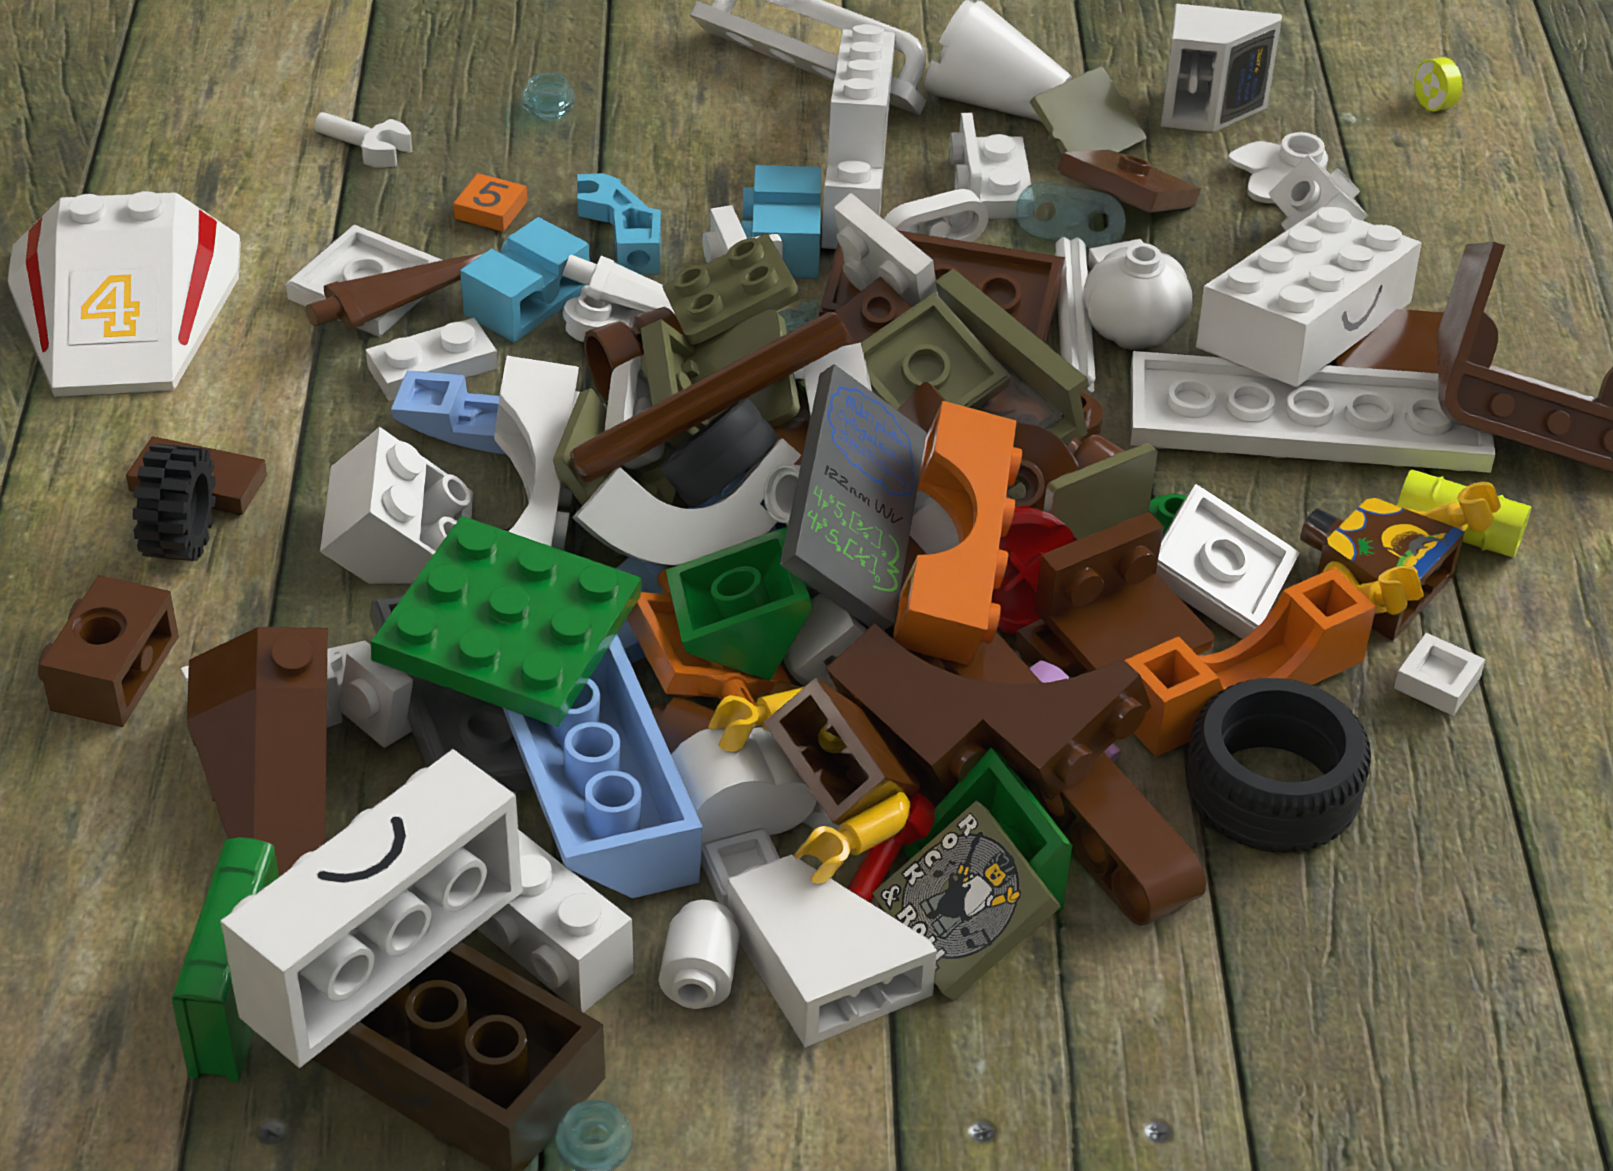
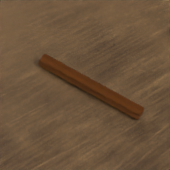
M835 312L823 314L573 448L570 452V461L574 471L583 482H592L724 411L736 402L750 397L844 346L848 336L846 326Z

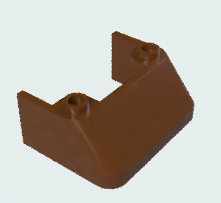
M1497 242L1466 244L1437 334L1438 399L1441 410L1448 419L1459 425L1613 473V367L1605 375L1598 397L1595 398L1491 365L1498 344V330L1496 324L1484 312L1505 245Z

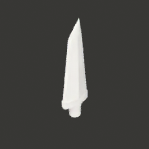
M570 254L562 276L588 285L587 296L598 300L603 299L643 312L665 306L674 313L662 288V284L614 263V260L603 256L600 257L598 264Z

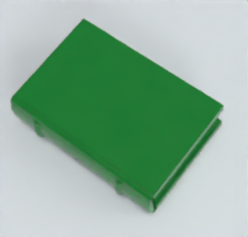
M241 837L226 839L223 843L171 998L188 1077L199 1078L200 1073L227 1076L229 1082L240 1081L255 1031L238 1016L221 920L229 915L240 901L248 896L256 895L279 878L274 846L270 843Z

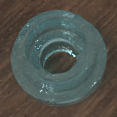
M541 73L528 80L527 88L522 94V103L524 109L530 114L543 120H554L572 110L575 105V93L564 76L556 73Z
M603 1100L583 1101L572 1107L559 1124L556 1133L557 1151L561 1160L574 1171H612L626 1161L632 1150L633 1137L631 1125L627 1118L613 1104ZM590 1139H601L605 1141L599 1144L585 1143Z

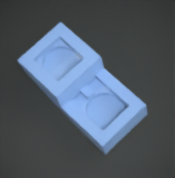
M406 371L391 408L393 419L421 433L448 443L491 453L506 454L494 441L499 396L467 393L465 375Z

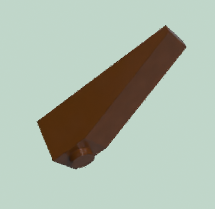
M256 627L189 659L187 728L193 745L197 748L206 774V783L212 800L216 803L227 839L251 838L272 844L275 850L279 877L290 870L301 856L308 852L316 851L325 844L328 628Z

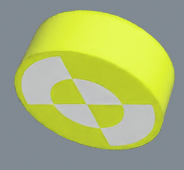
M1439 57L1425 60L1419 64L1414 76V89L1419 103L1425 109L1432 112L1450 109L1458 103L1462 93V77L1458 67L1451 59Z

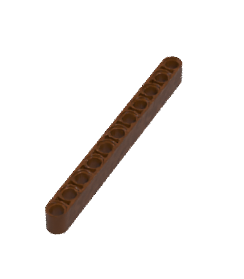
M795 416L793 419L773 427L778 439H784L801 454L793 465H801L809 422L801 416ZM909 536L901 589L917 555L927 554L911 536ZM895 624L884 630L892 639ZM997 632L990 644L980 643L969 666L908 650L933 666L974 680L1000 684L1042 683ZM1105 752L1096 758L1093 769L1084 780L1077 785L1067 786L1053 800L1005 758L1071 843V853L1133 923L1140 926L1147 925L1202 897L1206 890V879L1197 856Z

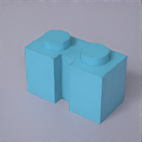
M755 165L754 187H743L742 228L746 237H758L766 233L769 235L778 234L783 243L782 259L793 278L819 279L821 167Z
M537 217L517 232L511 234L505 240L501 253L490 249L460 270L464 316L475 318L480 325L513 343L517 342L563 309L569 299L579 297L581 288L585 284L562 275L570 254L590 261L589 243Z

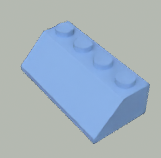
M618 634L559 727L503 708L565 868L631 898L700 882L703 826Z

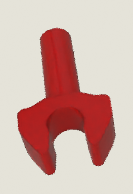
M919 790L909 798L910 811L904 827L893 837L868 850L846 888L869 903L874 897L873 892L881 885L901 847L924 839L934 824L935 806Z

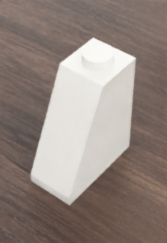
M791 854L768 864L754 865L741 874L728 878V909L733 914L735 924L739 929L740 945L804 1047L933 996L937 950L931 941L832 879L822 884L813 883L810 878L817 870L800 859L795 860Z

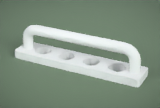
M714 0L712 6L696 1L690 16L707 32L834 82L838 55L732 15L731 12L737 0ZM766 0L841 30H853L854 26L860 24H873L883 27L884 32H895L894 50L904 54L905 63L898 78H891L889 104L917 115L921 114L927 100L916 87L924 72L926 56L925 49L919 39L910 33L823 0Z

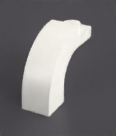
M778 439L773 447L749 468L723 498L707 507L699 509L678 508L658 500L619 467L612 471L572 518L592 536L620 554L650 564L677 566L768 533L778 521L774 520L768 511L760 505L764 499L766 480L770 472L777 466L784 464L793 465L801 454L784 439Z

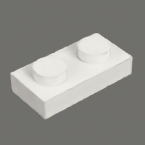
M475 318L452 322L443 327L405 338H397L388 343L366 349L368 369L388 401L395 400L407 370L465 375V378L498 369L497 350Z

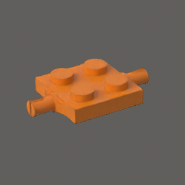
M673 566L663 569L658 575L657 582L664 593L641 592L639 600L626 619L666 694H674L683 698H692L694 696L715 697L721 701L725 697L732 695L744 698L756 706L755 701H757L762 690L771 692L778 681L791 683L781 664L769 681L686 653L681 641L666 569Z

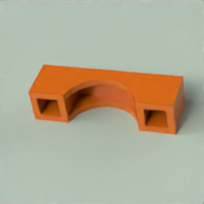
M946 401L941 402L925 438L917 488L937 501L949 514L958 533L959 545L940 553L917 555L900 591L893 640L907 650L969 666L980 643L990 644L994 638L1000 618L1001 606L991 603L993 589H999L1008 560V552L999 549L1000 536L1006 537L1015 510V500L1006 497L1007 486H1013L1022 459V449L1013 447L1016 420Z
M1334 567L1284 589L1277 603L1262 623L1244 639L1223 651L1209 655H1196L1178 636L1126 659L1125 662L1141 675L1151 704V708L1146 711L1144 720L1134 734L1157 757L1190 742L1193 725L1201 709L1214 695L1231 685L1259 678L1290 679L1314 685L1364 662L1376 606Z

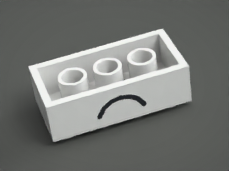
M1322 206L1204 286L1196 348L1298 387L1376 329L1396 309H1402L1411 303L1422 242L1402 235L1401 231L1395 227L1373 225L1353 218L1347 210L1342 208Z
M452 749L428 768H422L415 772L404 786L374 808L367 809L358 814L347 828L316 851H311L301 856L290 870L259 893L248 896L240 901L232 912L221 920L239 1018L297 1067L301 1068L520 895L523 891L516 795Z

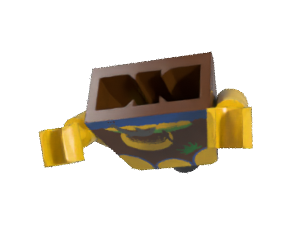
M1490 482L1471 484L1458 494L1457 499L1459 503H1449L1428 511L1404 509L1380 499L1371 498L1366 499L1345 521L1316 508L1305 521L1300 533V540L1322 552L1317 575L1335 567L1376 606L1372 628L1384 637L1394 641L1453 578L1467 524L1470 530L1475 532L1486 530L1493 521L1492 513H1496L1500 509L1501 504L1495 488Z
M815 677L803 688L760 697L756 702V706L744 698L732 695L725 697L720 702L708 725L709 729L725 728L718 743L719 747L729 752L740 751L744 748L754 727L761 726L765 731H770L831 822L839 825L838 831L827 826L817 827L795 853V860L809 854L817 857L823 863L810 878L813 883H826L848 858L849 853L859 855L893 837L904 827L910 811L909 798L919 790V781L874 718L833 688Z

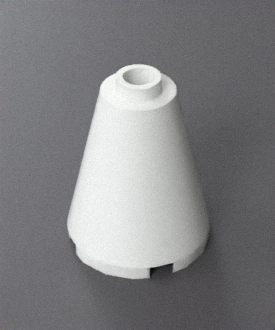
M965 0L953 15L939 41V44L943 45L939 62L931 59L924 81V90L934 96L1041 121L1029 101L1033 97L1071 80L1072 76L982 0Z

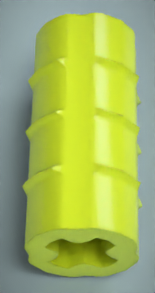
M1411 470L1402 487L1397 506L1404 509L1428 511L1449 503H1459L1457 499L1458 494L1467 486L1445 480L1443 476L1438 478ZM1500 495L1498 499L1501 507L1496 513H1492L1493 521L1491 525L1484 531L1475 532L1470 530L1467 524L1462 542L1480 547L1482 551L1490 550L1514 558L1521 544L1532 506L1506 499L1503 495Z

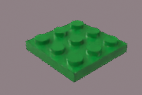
M461 515L372 639L371 661L559 727L639 600L642 578Z

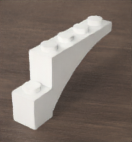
M860 24L854 26L853 30L843 29L830 108L828 166L824 185L821 248H837L838 240L836 235L839 231L834 207L848 194L852 193L880 216L895 32H884V28L878 25Z

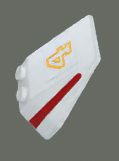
M143 191L130 195L108 196L83 194L76 197L60 198L12 246L8 273L9 290L54 397L174 391L239 279L240 235L176 192L154 193Z

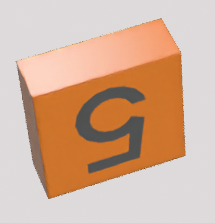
M477 173L454 201V219L504 232L528 202L527 186Z

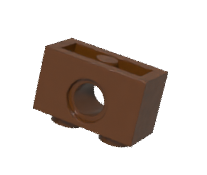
M98 575L83 599L79 598L73 604L68 622L54 643L47 644L41 653L38 663V676L44 683L50 711L124 727L179 638L171 591Z

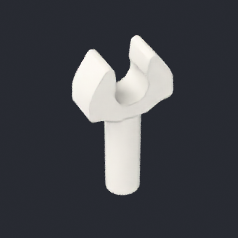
M321 112L316 118V132L362 147L363 163L365 165L378 168L396 167V149L407 153L412 152L411 132L403 123L396 120L388 119L370 128L325 112Z

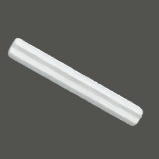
M1063 237L1056 242V253L1054 255L1065 257V269L1057 300L1061 357L1088 378L1089 386L1081 392L1090 395L1094 391L1096 377L1092 325L1083 298L1084 284L1088 276L1085 243L1078 237L1072 240Z

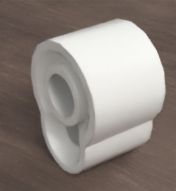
M762 727L753 728L744 748L740 751L729 752L719 747L718 743L725 728H708L697 732L682 742L672 753V759L703 826L702 845L762 828L767 830L769 836L791 830L806 820L813 812L817 802L770 731H765Z

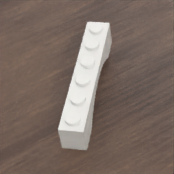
M507 356L499 396L494 441L514 464L523 480L529 501L528 506L514 527L508 532L564 551L569 513L558 512L557 507L570 509L572 491L565 488L559 481L553 464V457L580 393L575 391L579 367Z

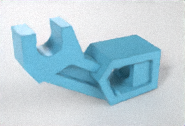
M577 174L578 217L610 222L614 226L617 264L640 275L660 274L661 210L649 208L621 184V180L607 174Z

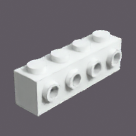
M518 830L523 892L480 925L477 930L565 1002L584 1013L634 973L632 919Z

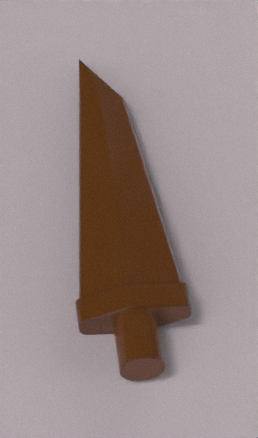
M483 253L450 258L324 285L323 291L326 299L306 305L308 320L314 327L338 319L349 329L362 326L367 321L460 281V270L473 260L479 258Z

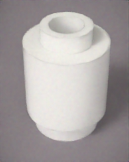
M710 900L692 901L683 906L670 922L659 974V984L662 991L670 999L684 1007L691 1009L712 1007L723 1002L730 993L740 932L735 924L733 914L727 907Z

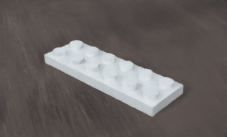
M1133 351L1130 390V446L1150 443L1156 449L1170 448L1210 451L1214 453L1263 455L1276 458L1290 457L1330 460L1333 462L1383 464L1395 467L1410 466L1491 473L1495 458L1493 435L1459 425L1445 416L1438 399V373L1326 365L1298 387H1295L1220 357Z

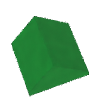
M787 526L666 569L681 641L686 653L769 681L772 679L813 609L806 583L780 565Z
M990 748L969 771L964 780L959 782L934 809V824L928 835L924 839L902 846V848L911 859L977 800L989 810L1061 907L1053 913L1055 914L1064 909L1072 845L998 750Z

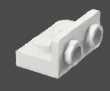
M961 113L960 132H951L950 163L955 165V190L968 189L974 192L987 208L989 219L1033 218L1034 196L1023 137H1009L1001 134L976 137L972 113Z

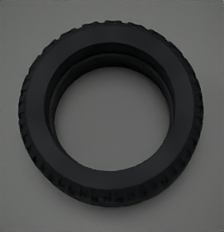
M1259 678L1246 680V682H1239L1236 685H1231L1219 691L1218 694L1207 701L1198 714L1193 725L1186 763L1188 793L1193 805L1196 806V810L1199 814H1202V818L1209 822L1211 827L1218 829L1219 833L1226 835L1231 840L1237 841V843L1271 852L1287 853L1290 851L1310 850V848L1320 847L1321 844L1325 845L1330 840L1336 839L1355 819L1362 803L1371 765L1370 743L1363 724L1359 722V718L1342 701L1326 691L1310 684L1290 679ZM1256 747L1283 749L1304 757L1313 763L1324 775L1300 782L1272 780L1249 771L1231 755L1244 749Z

